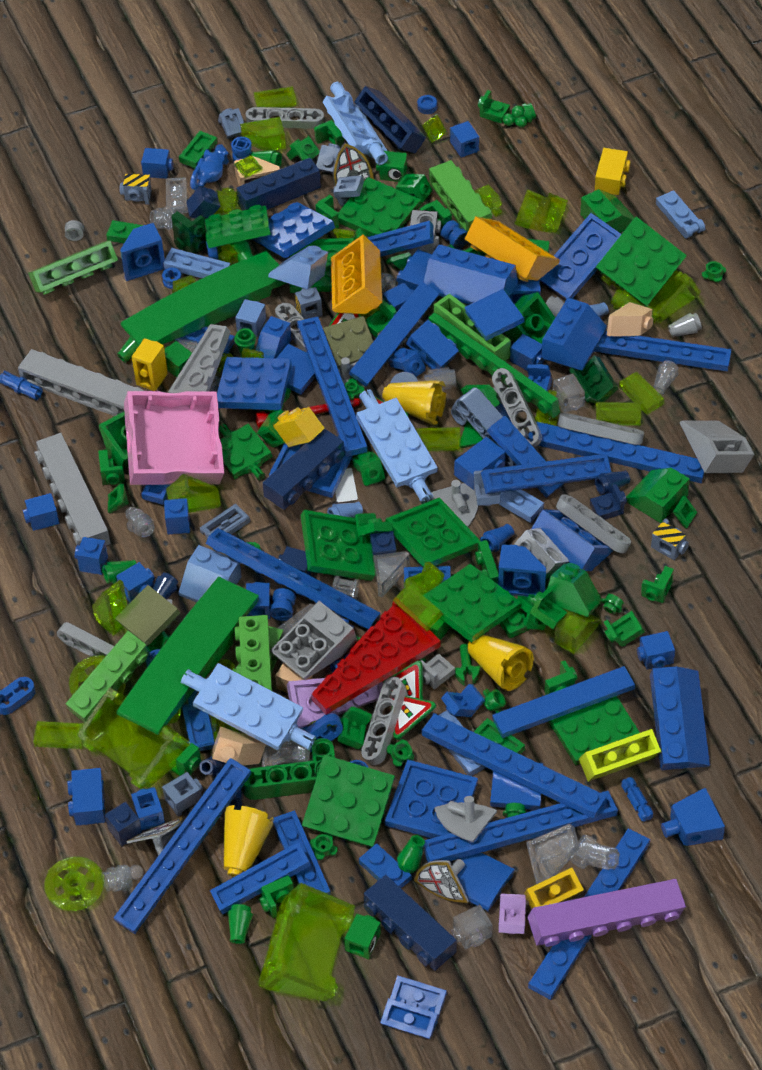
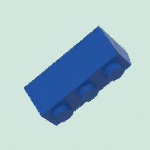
M567 298L543 337L542 358L583 371L607 330V325L589 304Z
M542 510L532 529L541 528L567 557L569 563L576 564L585 571H592L614 551L559 510Z

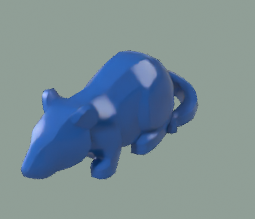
M222 144L217 145L215 152L205 150L204 158H200L191 176L190 187L192 190L196 191L199 186L204 187L206 183H213L222 177L223 165L229 163L227 158L229 153Z

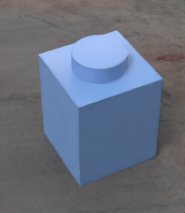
M245 299L236 316L237 332L240 329L248 328L257 337L266 320L265 304Z

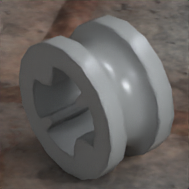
M76 220L67 222L65 224V237L71 241L82 239L84 235L83 224Z

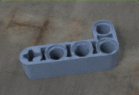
M473 388L456 400L451 409L452 417L460 425H464L469 421L483 439L487 437L499 446L487 430L503 416L479 389ZM506 453L505 464L513 466L515 462Z

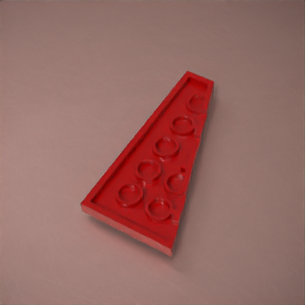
M396 598L392 602L391 608L383 612L375 626H371L352 647L350 654L337 664L336 670L331 675H328L312 692L311 700L327 715L440 648L441 640Z

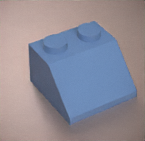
M308 246L277 266L269 273L268 277L308 289L325 275L328 252L321 250L317 246Z
M198 545L187 562L179 589V596L198 602L218 576L237 585L242 577L240 563L234 561L229 556Z

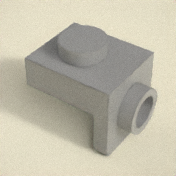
M437 654L427 663L421 660L423 683L429 684L434 690L455 674V667L440 654Z

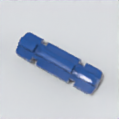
M628 777L622 781L621 786L624 792L628 793L627 797L635 811L639 812L638 816L641 821L646 822L653 818V811L647 805L648 802L640 788L636 787L637 783L634 778Z

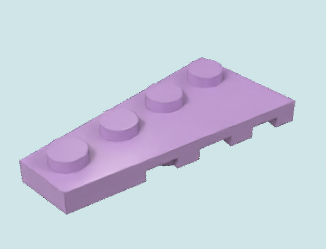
M325 678L289 681L287 683L289 700L303 707V712L296 723L298 728L311 725L325 715L311 700L312 692ZM383 682L330 713L339 715L347 712L352 706L358 708L377 701Z

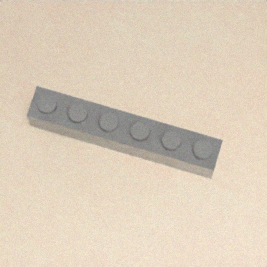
M33 349L29 351L18 366L20 377H24L28 382L42 387L43 390L112 416L124 412V401L127 391H143L139 387L127 385L120 380L108 378L101 373L89 371L82 366L70 364L63 359H57Z
M62 433L36 441L38 451L34 453L37 462L44 465L42 468L46 480H51V484H49L54 497L58 495L59 500H57L59 509L61 513L65 512L67 515L65 520L69 530L73 529L75 532L73 533V538L76 545H80L83 537L105 540L106 545H109L108 530Z

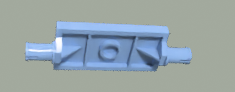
M334 82L330 90L335 97L326 96L323 101L328 114L332 116L335 125L340 129L343 138L346 139L349 145L354 146L363 154L374 158L377 164H385L388 156L384 151H387L366 116L361 112V109L356 104H353V98L350 93L345 91L341 82Z
M367 390L368 395L366 391H363L359 398L366 409L357 412L356 419L381 459L397 488L403 485L413 488L420 503H425L424 498L429 502L433 498V494L426 485L425 478L436 473L438 467L398 399L394 398L379 404L372 390Z
M219 663L207 679L191 672L189 669L182 677L181 684H185L199 692L193 701L194 707L278 751L285 741L289 742L291 740L307 750H310L311 744L313 745L315 742V735L298 728V724H296L303 712V707Z

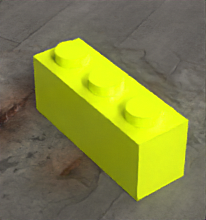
M650 729L585 752L579 758V761L589 782L653 759L661 752L653 730Z

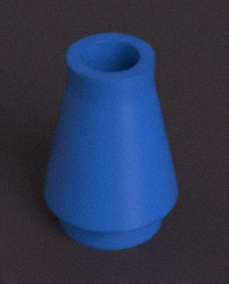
M505 524L502 527L484 532L480 541L487 540L491 552H497L502 545L514 536V529L511 525Z

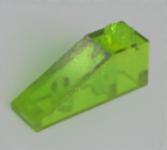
M118 580L102 592L92 606L95 620L112 636L124 628L115 619L128 606L123 581Z

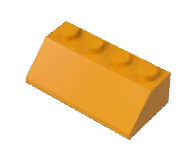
M475 216L465 237V240L471 243V248L487 253L486 257L516 265L517 277L526 282L528 280L538 281L560 262L558 258L500 221Z
M365 235L360 236L331 257L332 310L335 313L366 314L372 309L378 308L382 303L380 249Z

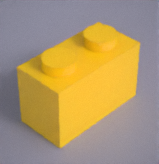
M603 148L595 176V191L600 189L610 194L619 195L621 187L625 188L627 179L625 172L629 173L631 160H627L628 151Z
M144 338L132 355L135 381L138 386L156 391L168 374L164 345Z
M298 407L291 412L286 410L278 416L279 421L273 425L288 447L308 443L325 429L310 407L303 409Z
M570 868L528 888L524 895L532 909L568 901L580 895L584 889L573 868Z

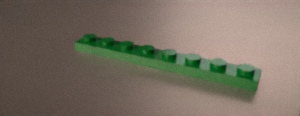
M435 312L429 317V321L436 324L440 328L441 333L456 344L463 357L471 359L480 369H485L492 376L497 369H507L514 375L527 402L533 403L542 413H547L553 418L560 413L558 398ZM501 375L500 381L507 385L505 381L507 377L505 375Z

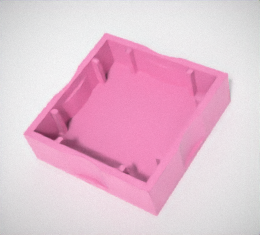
M127 391L124 401L130 485L220 484L224 475L222 444L218 434L219 412L217 392L185 391L181 393H164L160 391Z

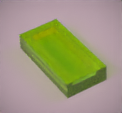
M293 86L253 92L256 107L287 108L297 106Z
M637 371L619 381V388L646 414L664 404V398Z
M596 402V420L618 425L641 426V403Z
M460 427L416 428V432L428 451L460 450Z
M409 583L393 600L395 604L426 631L443 615L435 605Z
M37 721L33 740L34 747L82 749L86 730L85 724Z

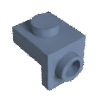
M331 143L328 146H321L316 164L320 171L333 174L334 163L340 146Z
M474 471V491L477 506L500 504L499 492L486 494L481 476L482 471Z

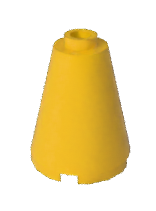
M440 380L389 383L383 390L382 398L385 402L397 398L406 413L435 425L438 423V421H435L437 415L442 417L444 412L446 393L442 392V386H446Z
M482 635L472 643L468 642V653L502 689L507 691L517 689L527 679L524 677L526 671L529 670L531 672L534 661L533 652L525 646L487 635Z
M235 805L226 807L224 821V870L228 871L227 875L235 877L252 867L273 826L274 818L267 819L268 813L247 806H241V810H234Z

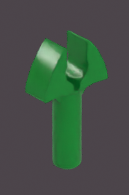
M462 644L459 647L462 666L455 668L454 675L465 686L464 676L468 672L472 676V684L474 685L480 675V666L471 665L468 645Z

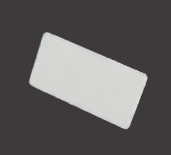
M352 468L346 469L335 491L337 502L358 499Z

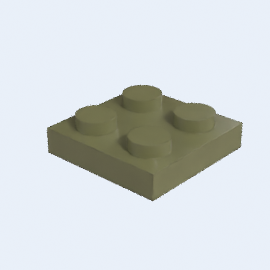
M364 316L323 328L338 369L341 368L342 358H349L350 364L355 363L374 342Z

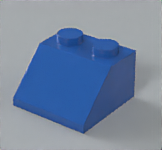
M154 223L133 229L120 249L126 281L165 269L162 239Z
M502 545L498 585L504 590H508L512 596L536 595L539 591L543 593L546 589V567L526 547Z

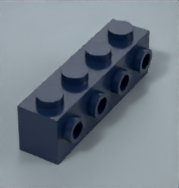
M365 86L354 101L361 109V112L369 117L373 124L380 128L384 135L392 140L402 152L416 153L427 138L379 90Z
M307 158L236 188L238 206L242 211L248 210L254 205L266 206L268 210L321 188L320 170L311 158Z
M322 430L312 441L303 445L262 482L264 497L283 510L293 505L300 495L310 490L320 477L325 476L335 463H339L345 455L344 441L328 430Z
M384 875L364 892V908L367 913L372 917L376 916L386 931L389 933L393 932L398 936L400 943L406 949L413 950L417 954L418 960L424 966L429 965L436 971L457 952V940L387 875Z

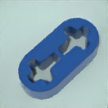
M20 677L0 691V714H10L33 698L35 686L32 679ZM24 687L25 689L28 688V690H20V688ZM3 700H4L5 702H8V701H9V704H7V705H6L5 703H2V704H1V701H3Z
M330 713L318 719L304 731L315 735L316 740L325 738L332 741L342 733L343 727L340 717Z

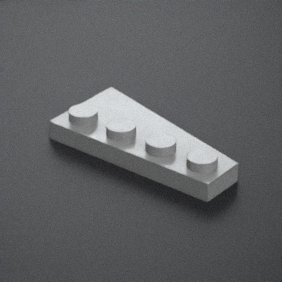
M209 325L168 393H181L185 391L209 392L230 335V330L227 326Z

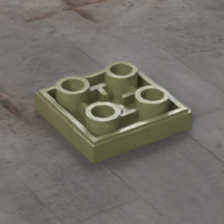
M147 585L115 619L148 647L180 614V611Z

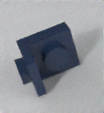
M617 484L612 485L611 493L590 499V506L593 512L604 520L624 514V504L627 503L625 493L619 490Z

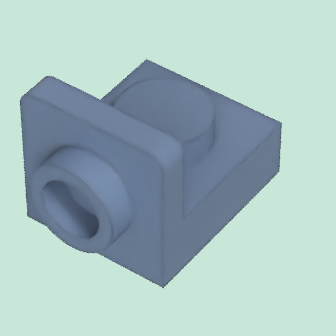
M229 108L219 114L218 122L219 125L222 124L227 139L247 132L239 108L234 110Z
M362 176L338 178L333 192L340 206L346 204L348 197L360 196L364 184Z

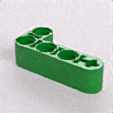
M325 738L316 740L312 745L313 761L249 769L251 770V775L242 786L244 796L250 800L312 793L324 756L319 754L327 753V756L335 758L333 743Z

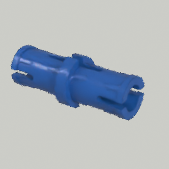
M3 371L0 375V384L14 389V392L22 393L34 400H38V397H41L42 387L28 382L26 378L15 376L8 371Z

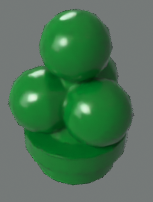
M524 103L521 106L513 107L512 114L504 115L503 123L506 126H511L515 122L517 127H525L527 123H531L533 119H536L532 104Z

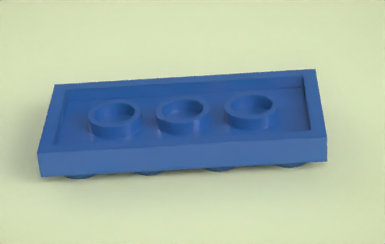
M590 213L554 255L560 260L559 264L540 278L539 281L563 299H573L598 270L596 266L621 236V233Z

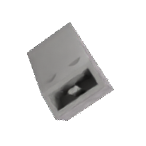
M680 421V425L704 473H743L754 456L746 438L720 421Z
M318 601L270 652L305 680L341 658L358 640L353 627L322 602Z

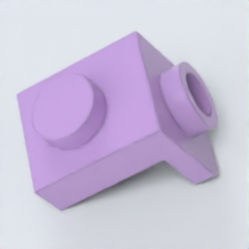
M500 895V933L524 934L525 895Z

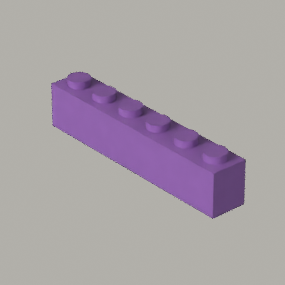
M677 879L535 907L532 908L528 915V920L536 946L545 944L546 947L557 945L562 940L569 939L570 942L581 940L586 935L593 934L594 937L605 935L610 930L617 929L618 932L629 930L634 925L641 924L642 927H646L656 923L658 920L674 921L680 917L686 906Z

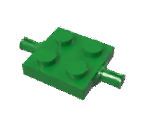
M249 423L231 432L226 424L220 425L218 430L224 436L220 439L223 465L231 476L237 479L244 474L252 472L258 481L261 478L264 479L265 473L260 469V466L272 458V453Z

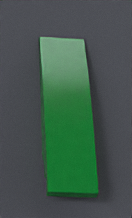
M265 251L219 270L168 295L121 322V326L138 346L144 338L157 341L163 345L201 330L205 326L208 327L210 324H216L236 316L245 299L259 301L271 296L272 289L287 283L268 277L269 273L279 264Z
M218 576L144 671L117 710V715L159 735L195 691L187 685L181 684L185 672L189 669L203 678L209 674L232 646L235 627L239 626V617H245L258 603L259 595Z

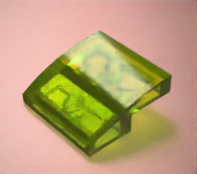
M527 189L514 224L541 232H557L568 200L550 192L547 197H544Z

